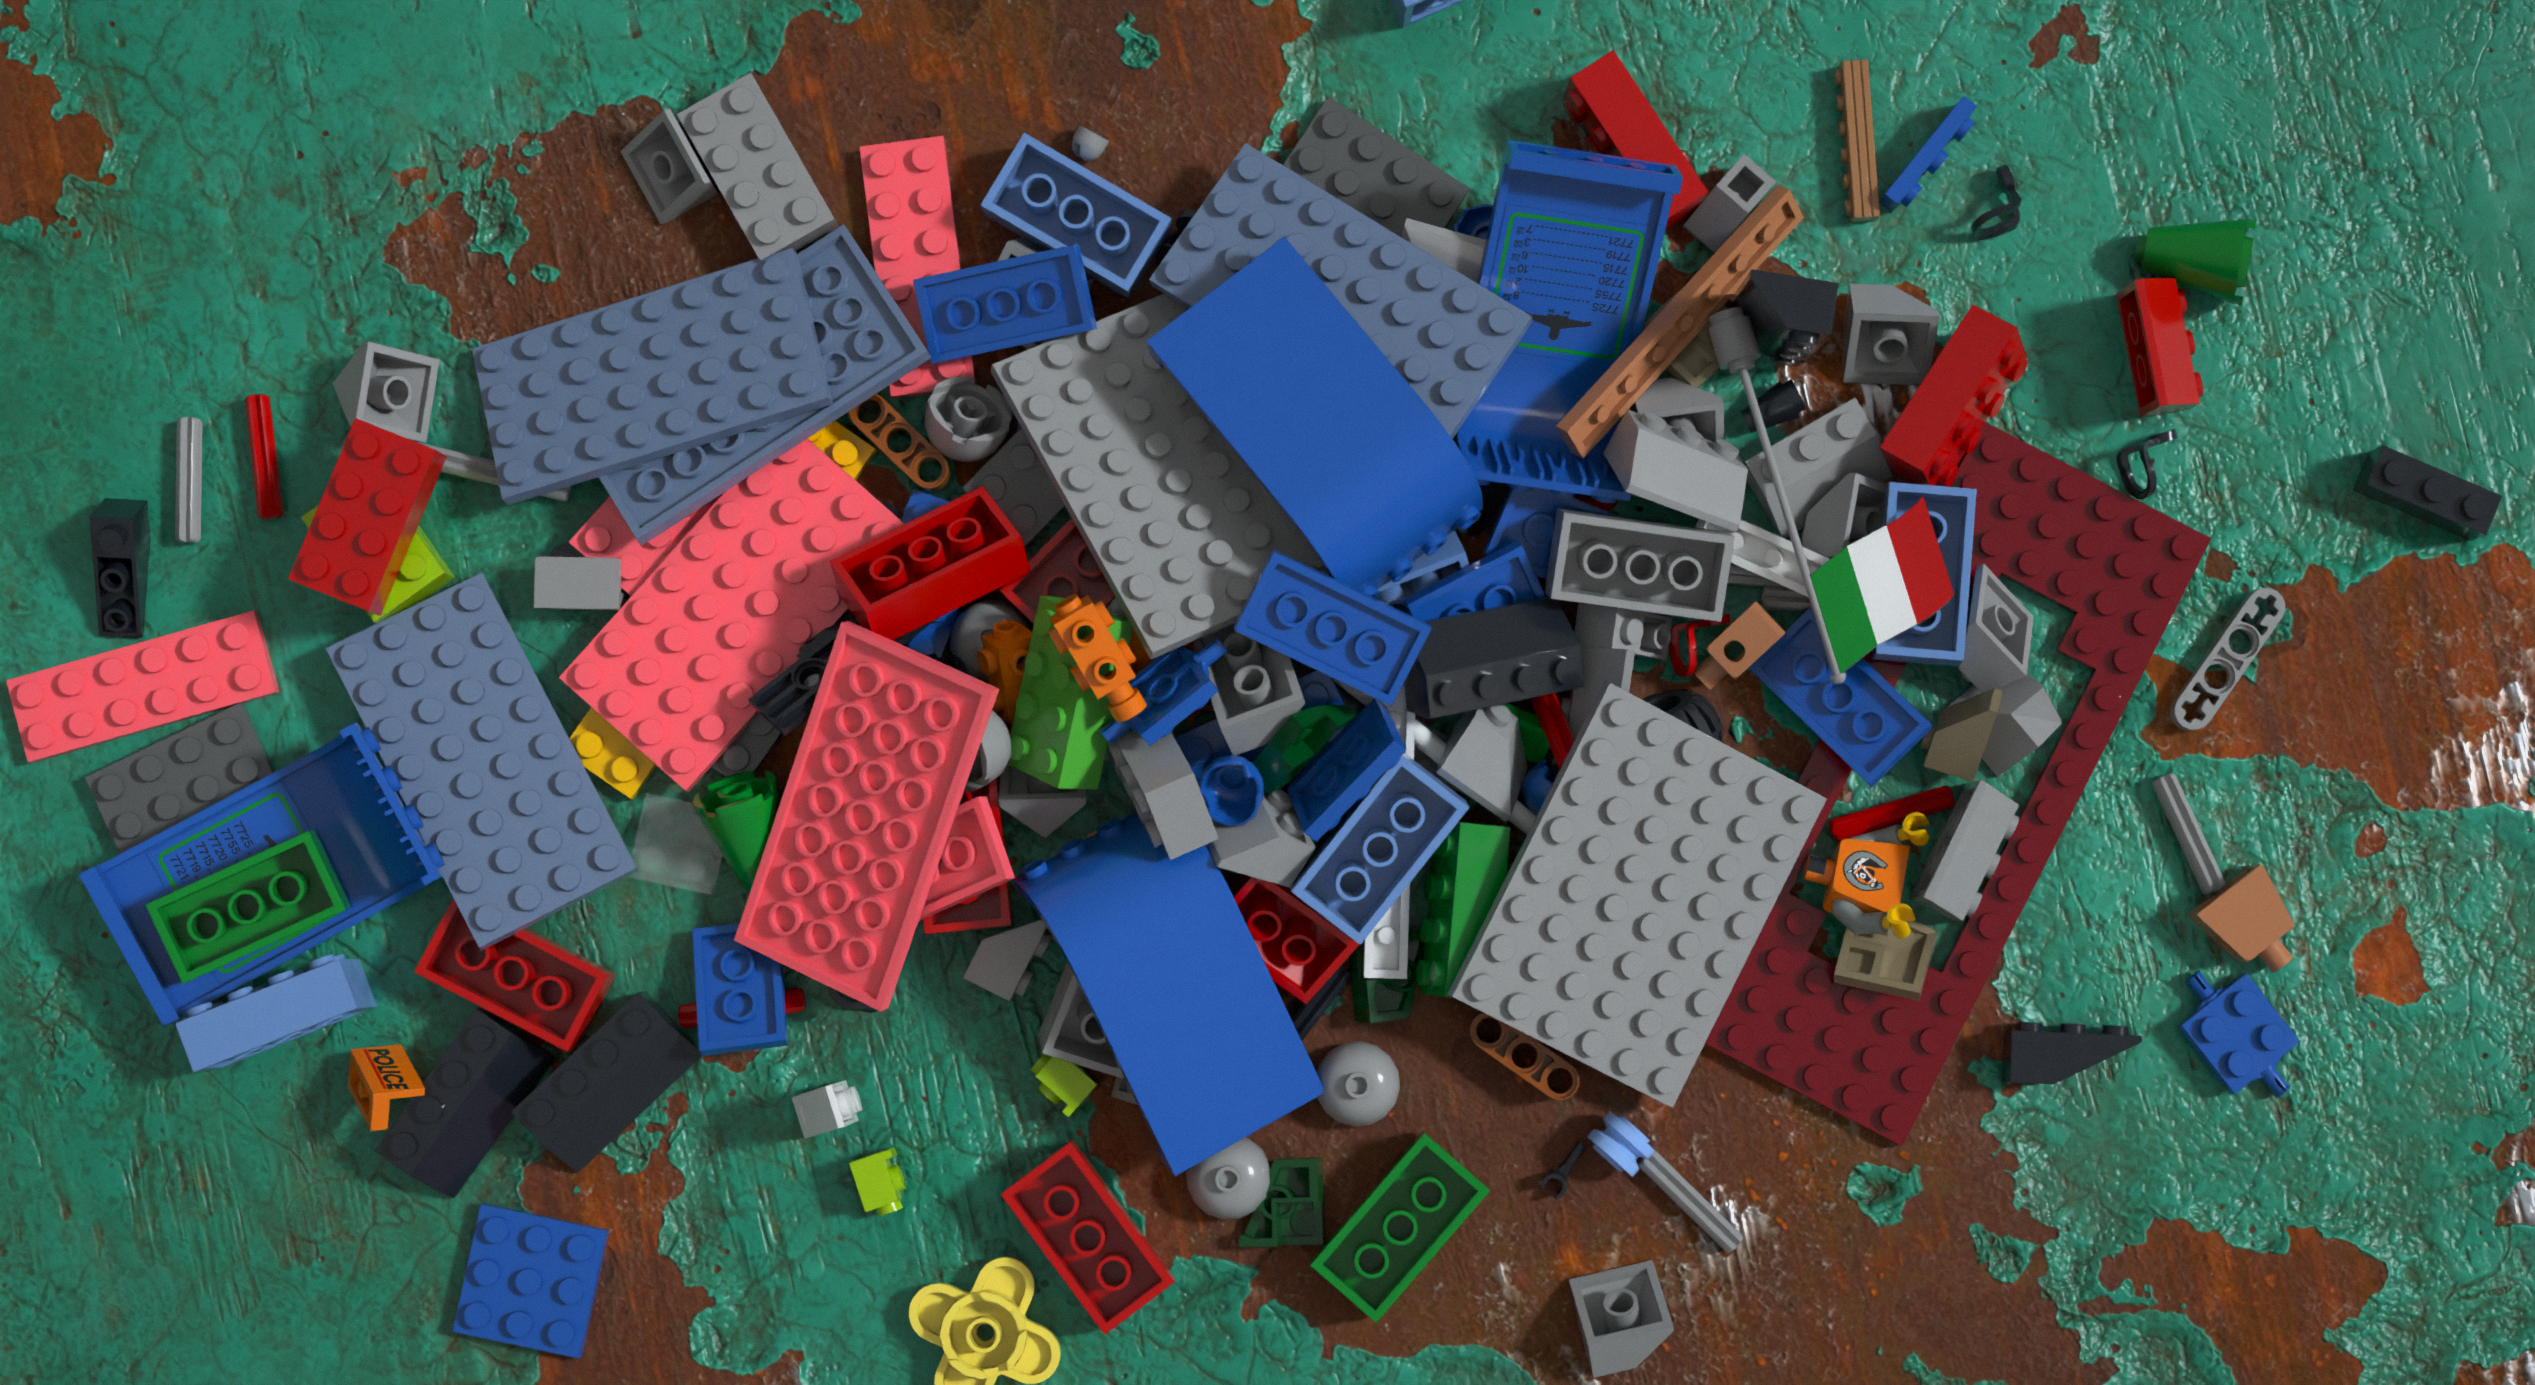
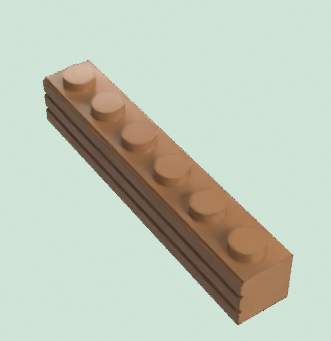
M1868 59L1841 61L1838 69L1834 70L1835 85H1839L1840 95L1836 96L1837 111H1841L1842 121L1838 122V135L1843 137L1844 147L1840 148L1841 164L1845 163L1846 174H1842L1843 190L1847 189L1848 200H1844L1845 216H1849V223L1873 222L1880 217Z

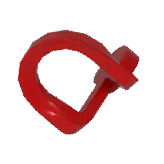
M1730 614L1722 615L1721 622L1703 619V621L1676 624L1671 627L1668 649L1672 667L1678 676L1682 678L1693 675L1696 670L1697 647L1694 628L1731 624ZM1680 630H1686L1689 649L1687 667L1683 664L1680 656L1678 635Z

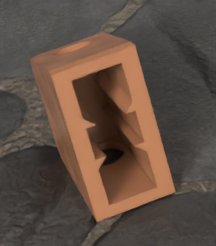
M1755 599L1706 646L1705 649L1711 655L1696 668L1694 674L1710 690L1728 673L1736 680L1775 644L1786 631ZM1733 641L1740 642L1745 649L1736 659L1728 657L1724 650Z
M2262 864L2250 865L2230 880L2223 889L2212 894L2187 914L2200 929L2237 962H2249L2259 955L2273 973L2281 969L2293 958L2279 938L2294 927V922Z

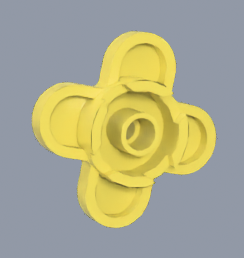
M1002 1256L991 1260L980 1271L970 1292L948 1283L936 1282L924 1286L915 1294L909 1307V1320L912 1328L921 1338L942 1347L944 1351L935 1373V1385H994L999 1375L1008 1376L1025 1384H1036L1045 1381L1055 1372L1061 1358V1347L1056 1335L1047 1327L1026 1317L1027 1309L1035 1292V1278L1025 1262L1011 1256ZM988 1324L993 1328L994 1335L991 1339L984 1340L979 1337L978 1328L980 1325Z

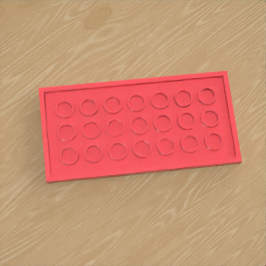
M807 438L724 492L559 678L679 786L689 792L759 713L749 703L748 699L798 661L796 655L800 653L799 648L825 628L833 626L845 613L850 611L840 597L829 561L904 525V523Z
M841 622L734 941L880 1012L888 1009L999 688L853 622Z

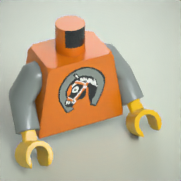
M1914 812L1905 817L1902 824L1903 828L1900 825H1894L1848 839H1842L1836 847L1831 860L1814 855L1808 856L1803 879L1826 885L1823 908L1827 912L1832 913L1852 933L1857 935L1881 934L1887 936L1892 929L1896 937L1906 938L1911 930L1905 921L1913 922L1916 918L1909 905L1900 904L1910 846H1906L1905 843L1909 839L1914 845H1925L1929 840V834L1925 829L1915 830L1919 827H1926L1929 822L1924 814Z

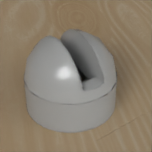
M1079 125L1073 136L1072 149L1077 157H1081L1084 161H1093L1100 157L1109 141Z

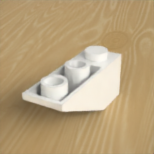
M846 1080L792 1097L804 1139L859 1121L857 1113L862 1111L856 1087L848 1088Z

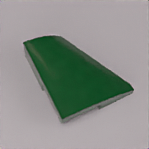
M1320 705L1310 707L1293 714L1253 761V764L1263 778L1264 789L1270 795L1292 782L1330 744L1328 740L1338 729L1353 721L1358 713L1352 706Z
M1420 929L1408 931L1407 979L1364 978V941L1349 956L1350 970L1352 972L1354 1021L1376 1023L1409 1017L1414 1003L1413 992L1417 985V965L1424 957L1425 943L1421 942Z
M1323 1157L1275 1159L1269 1171L1270 1184L1266 1193L1267 1197L1253 1212L1245 1232L1239 1238V1248L1325 1244L1326 1221Z

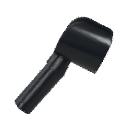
M1578 1141L1557 1170L1552 1169L1544 1174L1541 1189L1545 1187L1549 1179L1557 1178L1562 1182V1187L1557 1191L1554 1199L1561 1198L1567 1190V1177L1572 1171L1571 1169L1587 1147Z

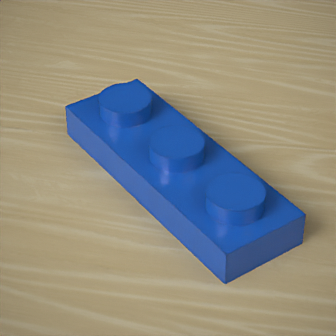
M1965 96L1961 98L1880 199L1879 203L1891 213L1899 203L1907 208L1923 188L1917 183L1922 174L1927 170L1933 175L1949 154L1942 149L1953 137L1956 141L1960 142L1975 122L1969 116L1977 105Z

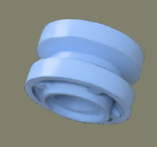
M1609 1111L1603 1118L1606 1129L1604 1131L1593 1129L1587 1137L1594 1143L1592 1148L1620 1173L1625 1171L1633 1177L1639 1170L1636 1159L1638 1157L1649 1159L1655 1150L1648 1144L1650 1140L1622 1115L1617 1117Z

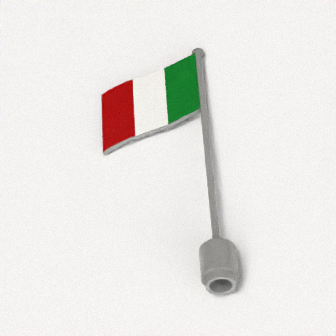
M1741 307L1729 308L1709 317L1711 327L1708 328V332L1720 369H1729L1730 374L1740 373L1833 676L1829 679L1834 684H1841L1846 679V673H1844L1878 645L1930 618L1952 599L1954 592L1924 497L1897 520L1846 546L1814 573L1810 574L1748 370L1755 367L1754 361L1761 357L1749 316H1744Z

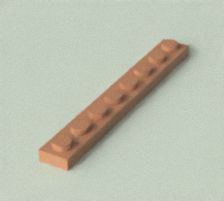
M1777 185L1556 425V428L1573 454L1584 459L1625 414L1626 410L1638 400L1710 321L1709 317L1717 313L1734 295L1751 269L1756 270L1804 218L1790 189Z

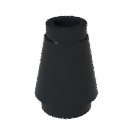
M1791 379L1783 384L1779 380L1757 398L1765 428L1798 419V414L1807 409ZM1748 405L1747 408L1740 412L1751 433L1757 431Z

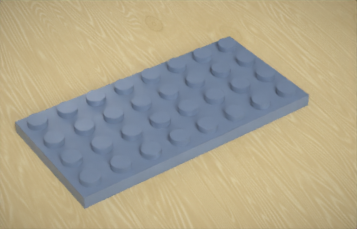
M1245 143L1150 277L1151 286L1189 309L1285 236L1428 406L1453 439L1532 324V316Z
M844 224L798 253L833 404L599 477L636 540L641 545L652 540L932 358Z
M793 247L777 252L763 261L757 258L472 348L501 497L507 505L833 404L798 254Z
M482 572L325 648L365 727H370L382 749L378 752L385 766L391 765L403 787L398 791L405 805L412 804L422 820L424 827L420 828L419 832L425 844L428 845L433 842L443 858L445 865L440 867L439 870L481 951L638 871Z

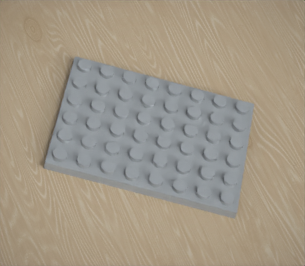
M1166 294L1159 295L1096 321L1097 329L1057 337L994 363L991 368L995 381L1150 660L1235 623L1272 549L1328 575L1315 552L1287 515L1164 366L1160 368L1150 356L1146 341L1188 310L1187 307Z
M1604 681L1448 995L1673 1108L1827 798L1618 686Z

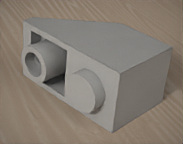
M1743 154L1683 225V228L1714 254L1764 199L1777 181L1748 156Z
M1578 603L1574 633L1581 646L1634 650L1637 657L1666 660L1671 638L1672 618L1638 610Z
M1039 920L982 939L963 978L1008 1001H1012L1015 994L1023 997L1034 976L1033 973L1027 970L1035 955L1043 958L1053 936L1047 932L1048 928L1044 921Z

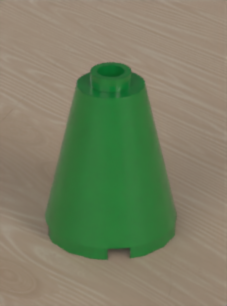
M2240 219L2151 227L2148 229L2147 236H2138L2135 261L2143 262V271L2162 278H2176V283L2232 304L2242 305L2244 296L2235 294L2237 286H2246L2254 238L2245 237L2246 228L2255 229L2256 220Z
M744 771L716 780L707 785L709 794L700 800L697 793L692 803L696 814L741 885L747 891H751L780 805L778 782L776 776L770 771H764L766 778H755L754 771Z

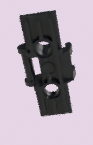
M845 613L833 626L825 628L799 648L800 653L796 655L798 661L748 699L749 703L784 736L809 719L820 683L811 687L803 686V683L809 676L818 674L819 679L822 680L841 622L850 621L861 626L852 613ZM935 620L893 641L905 645Z

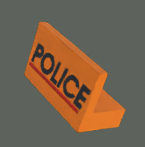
M401 1044L350 1049L348 1088L370 1131L388 1129L390 1099L424 1096L425 1087Z

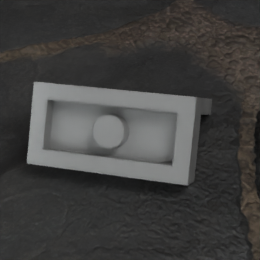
M536 557L534 608L619 611L628 601V594L621 593L622 561L619 558Z

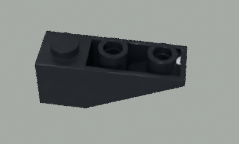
M105 498L89 516L99 636L142 638L144 635L150 554L148 500Z
M2016 1022V1030H2004L2002 1081L2055 1084L2141 1043L2142 1036L2129 1035V1026L2102 1025L2101 1034L2086 1033V1024L2059 1023V1032L2042 1031L2043 1023Z

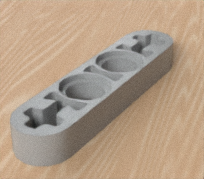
M2261 588L2249 593L2242 601L2170 706V717L2178 728L2184 731H2194L2205 727L2211 721L2285 613V601L2278 591L2272 588ZM2269 598L2271 601L2269 609L2273 611V614L2264 615L2256 622L2254 626L2262 628V632L2259 633L2253 625L2242 622L2241 619L2243 616L2247 621L2253 619L2259 610L2255 600L2262 601ZM2235 630L2245 632L2250 638V648L2245 654H2237L2230 649L2229 637ZM2210 665H2218L2225 670L2226 682L2220 689L2209 687L2204 679V673ZM2196 686L2201 693L2213 697L2214 700L2211 703L2208 698L2203 699L2196 709V712L2201 715L2200 719L2194 718L2186 721L2184 719L2186 711L2182 708L2183 703L2187 705L2192 704L2201 694L2192 690Z

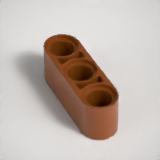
M873 395L849 411L850 419L858 430L921 490L927 493H938L947 488L951 482L952 473L943 455L880 395ZM869 403L879 405L881 413L875 422L867 424L860 421L859 413L863 406ZM903 432L911 435V445L905 452L896 453L890 450V440L895 434ZM932 461L941 464L942 474L939 479L930 483L921 480L920 470L924 464Z
M1479 1012L1471 1018L1468 1025L1470 1040L1478 1048L1543 1094L1555 1100H1566L1577 1092L1579 1087L1577 1070L1533 1037L1495 1019L1500 1027L1498 1038L1490 1043H1484L1477 1036V1025L1482 1019L1495 1018L1484 1012ZM1521 1043L1530 1044L1535 1052L1534 1061L1527 1067H1518L1512 1060L1513 1049ZM1556 1068H1564L1570 1076V1084L1562 1092H1553L1547 1084L1549 1073Z

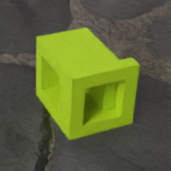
M1043 1054L1030 1069L1042 1082L1038 1089L1049 1100L1057 1105L1062 1099L1067 1104L1062 1112L1068 1117L1072 1115L1099 1084L1078 1064Z
M895 1147L849 1162L865 1212L876 1209L878 1217L903 1208L900 1191L906 1189L904 1177L899 1165L892 1166L889 1159L897 1155Z

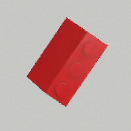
M2176 278L2135 279L2116 294L2139 416L2144 418L2189 410L2200 404L2199 397L2203 395V384L2199 372H2194L2191 355L2195 353V343L2192 332L2185 329L2183 314L2187 311L2185 293L2183 289L2177 288Z
M1237 873L1228 885L1273 981L1305 1004L1312 999L1360 945L1292 893L1289 887Z

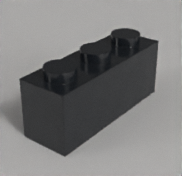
M2384 445L2368 452L2352 490L2470 541L2487 535L2502 498L2497 493Z

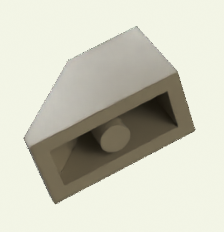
M1993 688L1941 709L1936 726L1932 725L1933 728L1921 741L1920 748L1927 750L1923 766L1973 782L1998 712L2003 691Z

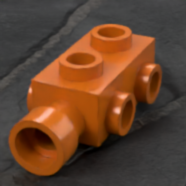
M1074 594L1057 603L1054 607L1057 613L1050 617L1055 628L1048 631V634L1061 655L1067 651L1071 653L1077 665L1072 667L1070 671L1082 691L1084 692L1091 688L1097 699L1106 695L1109 700L1107 707L1117 723L1129 720L1143 711L1147 703L1139 690L1132 688L1128 682L1136 677L1130 664L1137 660L1124 638L1115 641L1108 630V627L1113 625L1114 621L1103 602L1099 601L1093 604L1088 595L1080 599L1077 594ZM1081 626H1090L1092 628L1091 635H1087L1083 639H1079L1076 636L1077 630ZM1111 663L1114 665L1112 671L1104 676L1099 675V668L1102 664Z
M1012 620L996 623L993 626V633L982 636L984 649L977 652L978 664L982 672L988 675L989 684L999 688L992 710L1007 722L1006 726L1009 735L1032 636V631L1021 623Z

